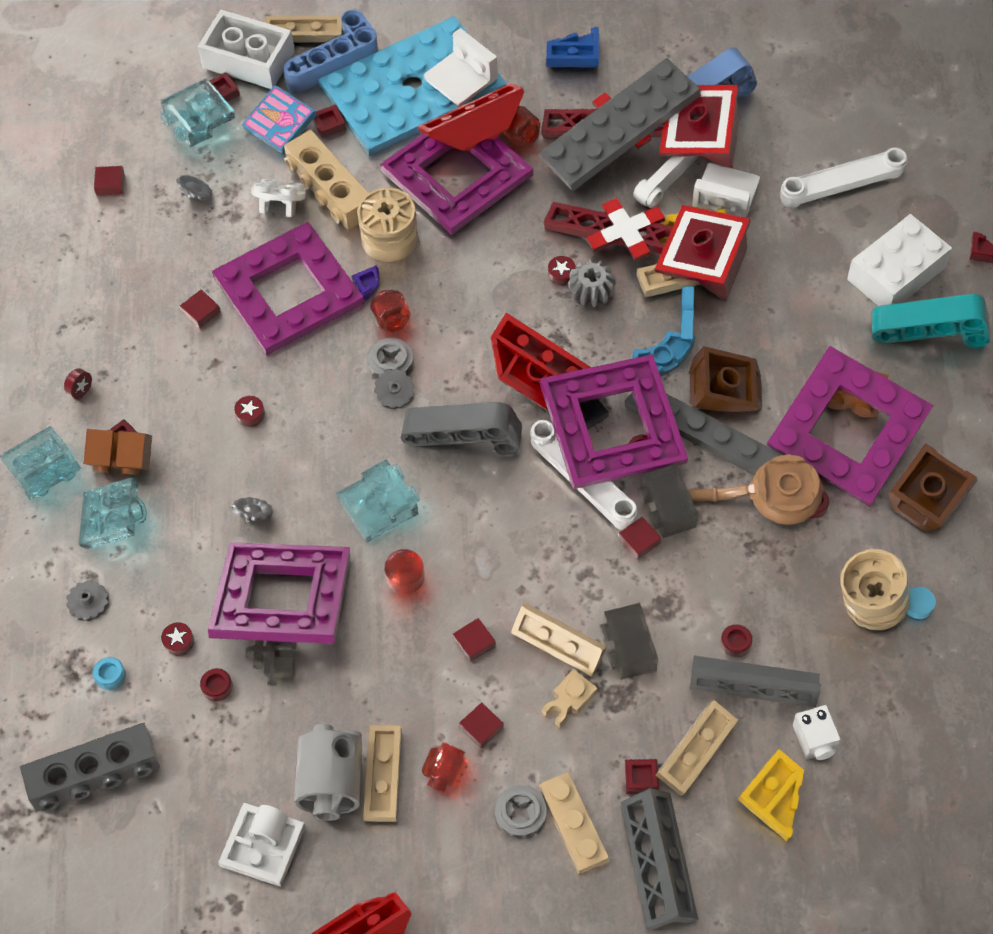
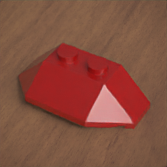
M509 83L498 90L417 126L418 130L430 138L459 150L468 151L477 147V143L485 139L497 138L501 135L502 131L510 127L524 95L523 87Z
M507 312L490 337L497 379L546 411L548 409L540 387L541 378L591 368Z
M393 892L386 897H376L357 903L311 934H404L411 917V912L398 894Z

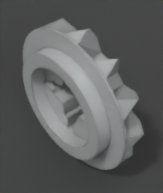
M385 338L377 341L371 346L367 354V362L373 374L379 375L380 373H385L387 369L393 370L394 368L407 372V369L412 367L413 353L410 346L397 338ZM385 356L390 358L395 356L396 364L390 361L386 363Z
M516 785L509 787L499 795L495 803L494 813L500 829H504L511 836L521 835L526 837L528 834L537 832L543 822H545L547 808L544 798L537 790L525 785ZM513 803L520 808L529 806L526 810L528 821L526 818L523 819L522 816L512 818L515 814Z

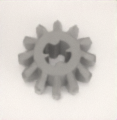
M589 258L586 265L578 262L577 268L571 269L568 289L572 292L574 300L581 299L582 306L589 302L595 308L598 301L606 304L608 297H613L615 292L616 277L612 274L611 266L603 267L602 260L594 264Z

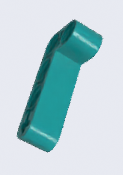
M978 294L882 305L871 311L872 339L877 343H894L962 334L964 344L970 348H981L990 343L989 314L984 297Z

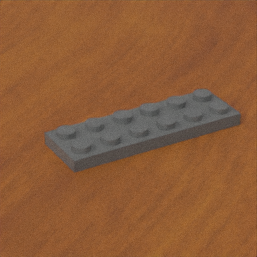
M666 58L540 151L539 155L547 166L574 191L700 97V88Z

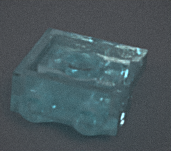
M207 78L161 99L162 111L160 112V117L164 125L167 127L172 125L177 140L180 143L186 142L190 148L213 137L214 128L235 119L233 108Z
M51 425L0 455L4 465L13 475L29 500L36 496H45L51 487L61 481L72 480L76 473L82 470L73 452Z
M387 459L361 473V480L336 493L337 499L367 543L418 515L417 502L420 499L413 486L406 488L402 482L404 475L397 464L391 466Z

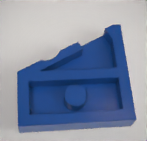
M599 27L591 28V33L578 37L577 33H573L565 38L547 41L546 67H599Z

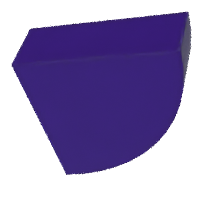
M377 265L351 275L352 282L364 297V301L375 294L380 284Z

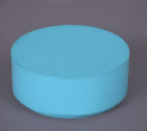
M924 587L909 589L910 607L907 614L915 619L929 617L936 604L933 593Z
M106 657L98 661L94 666L93 678L100 688L114 690L125 681L126 671L120 660Z

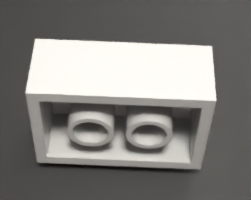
M224 10L219 11L198 45L202 68L221 74L226 72L230 77L270 89L276 85L282 75L285 62L291 59L295 53L291 30Z
M909 214L851 260L847 280L878 306L903 303L947 267L952 247L913 215Z

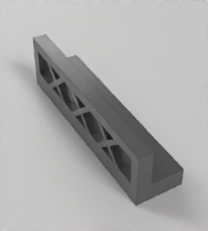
M694 655L689 689L816 708L821 684H819V673Z
M650 788L622 801L621 807L647 929L654 930L674 921L689 924L698 920L671 794ZM643 803L644 815L639 823L635 820L633 807ZM645 833L650 836L651 840L647 854L642 852L641 842ZM652 865L657 868L658 872L654 886L649 884L647 876ZM658 897L664 900L666 914L656 918L654 907Z

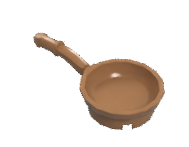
M786 454L776 456L760 466L749 486L742 485L716 489V487H713V489L691 488L685 492L684 497L689 502H716L717 500L736 499L749 495L762 516L774 523L792 525L804 522L815 514L822 502L823 487L820 476L813 466L806 463V460L800 456Z

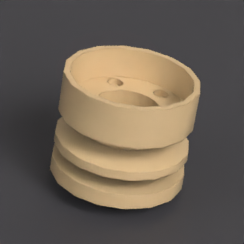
M390 187L375 189L366 194L359 202L357 209L362 247L365 252L373 259L387 263L400 261L410 256L416 249L419 239L414 201L402 190Z
M870 549L855 554L845 563L841 572L840 582L843 600L849 617L858 626L869 630H885L896 626L905 618L910 607L908 577L903 563L895 555L881 549Z

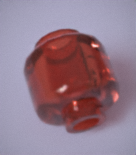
M518 106L510 127L502 132L518 146L530 145L539 137L541 123L538 117L528 108Z
M398 290L380 291L370 303V310L378 328L384 331L397 332L402 330L411 317L407 301Z
M400 549L388 556L384 565V573L388 586L394 592L411 594L421 588L425 580V569L422 558L416 552L409 549Z
M442 742L441 746H433L422 767V774L429 779L427 785L445 793L447 787L451 789L458 788L469 765L468 760L464 757L465 751L445 742Z

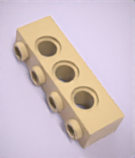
M312 130L285 144L286 157L284 161L291 172L296 171L306 189L311 188L319 204L327 206L336 223L339 224L341 222L347 230L359 224L357 215L359 202L368 194L362 185Z

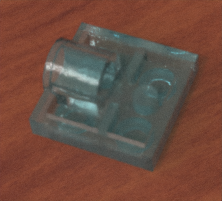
M131 477L83 493L79 545L81 547L90 549L135 536V525L143 523L147 517L145 504L138 497V481Z

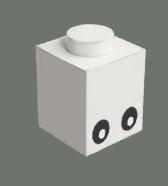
M820 706L795 715L792 726L806 760L812 758L824 760L833 756L841 739L827 706Z

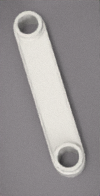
M890 148L886 152L799 177H789L781 186V202L787 207L794 208L802 203L889 178H898L906 168V153L900 148Z
M671 156L649 180L643 179L634 190L633 197L645 207H656L662 200L664 192L699 156Z
M546 420L535 422L530 430V443L535 450L570 482L552 423ZM544 434V435H547L548 437L541 438V437H538V436ZM612 481L577 489L616 528L623 530L636 521L637 507L635 503ZM625 511L628 512L629 515L622 516L619 515L618 512Z

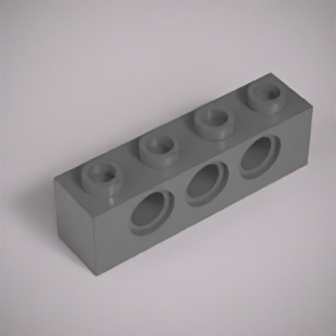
M143 722L19 767L28 800L37 812L40 810H53L59 806V803L71 799L80 800L86 798L91 792L101 788L111 789L117 787L122 781L132 777L141 778L148 776L153 770L160 768L150 733ZM123 754L129 755L126 761L115 763L119 756ZM98 765L95 772L84 774L88 767ZM67 776L62 784L53 785L57 778Z

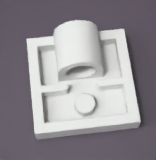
M243 803L218 863L220 867L281 887L305 830V823L287 817L284 812L272 806L260 805V807Z

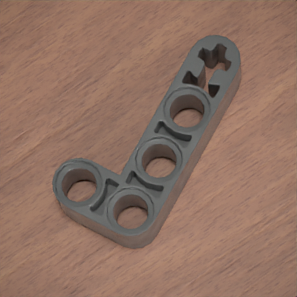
M502 402L413 407L405 411L400 438L404 443L412 446L488 442L495 453L503 456H514L519 452L523 426L512 407Z

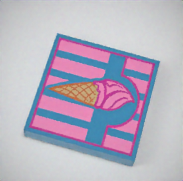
M274 85L242 123V126L245 130L284 155V145L299 137L317 114L314 109Z

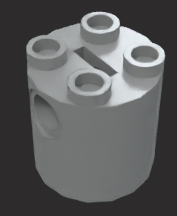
M318 724L314 726L313 732L299 736L294 798L296 807L312 813L314 818L318 820L332 821L339 819L340 814L349 813L360 806L362 734L359 731L333 730L331 725Z

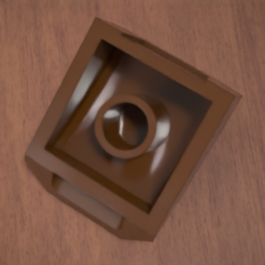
M705 346L693 357L688 372L690 374L689 403L693 407L727 412H748L761 409V374L755 358Z
M925 443L888 495L895 512L923 531L939 529L961 504L976 484L977 477L967 470L964 471Z

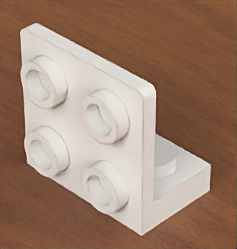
M461 28L453 33L454 52L424 74V79L458 107L465 104L498 79L497 56Z
M708 163L702 180L698 178L696 180L692 207L716 212L717 209H725L726 214L746 218L757 190L760 176Z

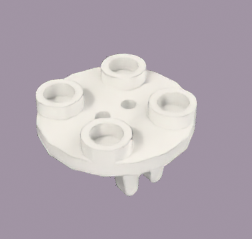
M262 179L261 183H255L252 186L251 194L259 197V213L263 214L269 211L270 200H276L286 204V217H292V215H295L296 201L303 200L306 197L304 184L290 182L286 186L277 185V180Z

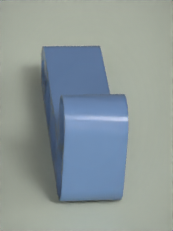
M348 10L342 14V36L285 62L283 70L286 86L290 92L302 93L319 85V78L378 52L376 32L360 11Z
M734 47L724 51L687 76L696 85H738V97H745L751 94L757 86L753 68L739 50Z

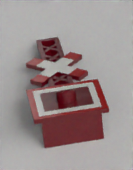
M697 85L701 91L700 97L667 120L663 127H658L634 145L639 150L652 140L651 137H662L660 156H703L723 167L733 168L739 122L737 105L738 85ZM604 92L592 101L596 109H545L541 128L542 136H562L612 98ZM699 115L702 116V117H700V118L697 119V120H692V119H694L696 116H699ZM551 120L563 121L558 127H550Z
M617 197L601 204L604 212L558 202L552 203L543 222L546 230L586 238L593 252L612 244L625 246L635 261L651 255V252L661 254L655 267L656 273L697 281L718 298L725 301L728 299L747 251L746 232L750 225V218L682 205L674 225L668 226L660 224L666 220L658 206L630 218ZM557 214L569 217L563 221L555 220ZM585 221H594V224L590 226H581V223ZM645 232L647 235L641 237L639 233ZM668 237L666 243L659 242L660 239Z

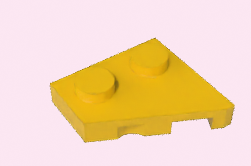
M778 749L737 799L786 841L793 834V819L798 807L799 787L802 785L804 769Z

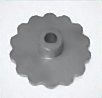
M181 175L176 180V185L179 186L181 191H184L189 199L207 200L212 196V190L203 180L189 175Z
M397 368L393 370L387 369L385 373H380L375 381L374 393L377 394V400L382 401L383 406H389L390 408L397 406L400 408L403 404L409 403L410 397L413 396L412 389L414 384L411 383V377L406 376L405 371H399Z
M239 498L234 500L231 505L232 512L237 514L238 517L244 518L247 522L266 520V518H270L271 514H273L272 506L258 498Z
M89 580L84 583L79 582L76 584V587L70 589V594L66 596L68 601L66 607L69 609V613L77 619L88 621L91 618H97L99 614L105 611V607L108 605V593L105 592V587L99 585L96 581L92 583Z

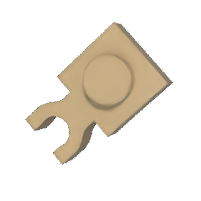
M573 669L553 690V696L556 700L546 703L541 709V714L547 717L550 712L558 711L560 716L555 719V725L561 728L567 719V713L571 710L578 715L597 694V687Z

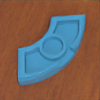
M688 286L682 288L681 338L692 340L694 287Z
M667 331L664 339L656 346L645 350L634 349L632 359L653 354L660 376L666 375L678 368L688 358L693 349L696 336H693L692 340H686L681 338V333Z

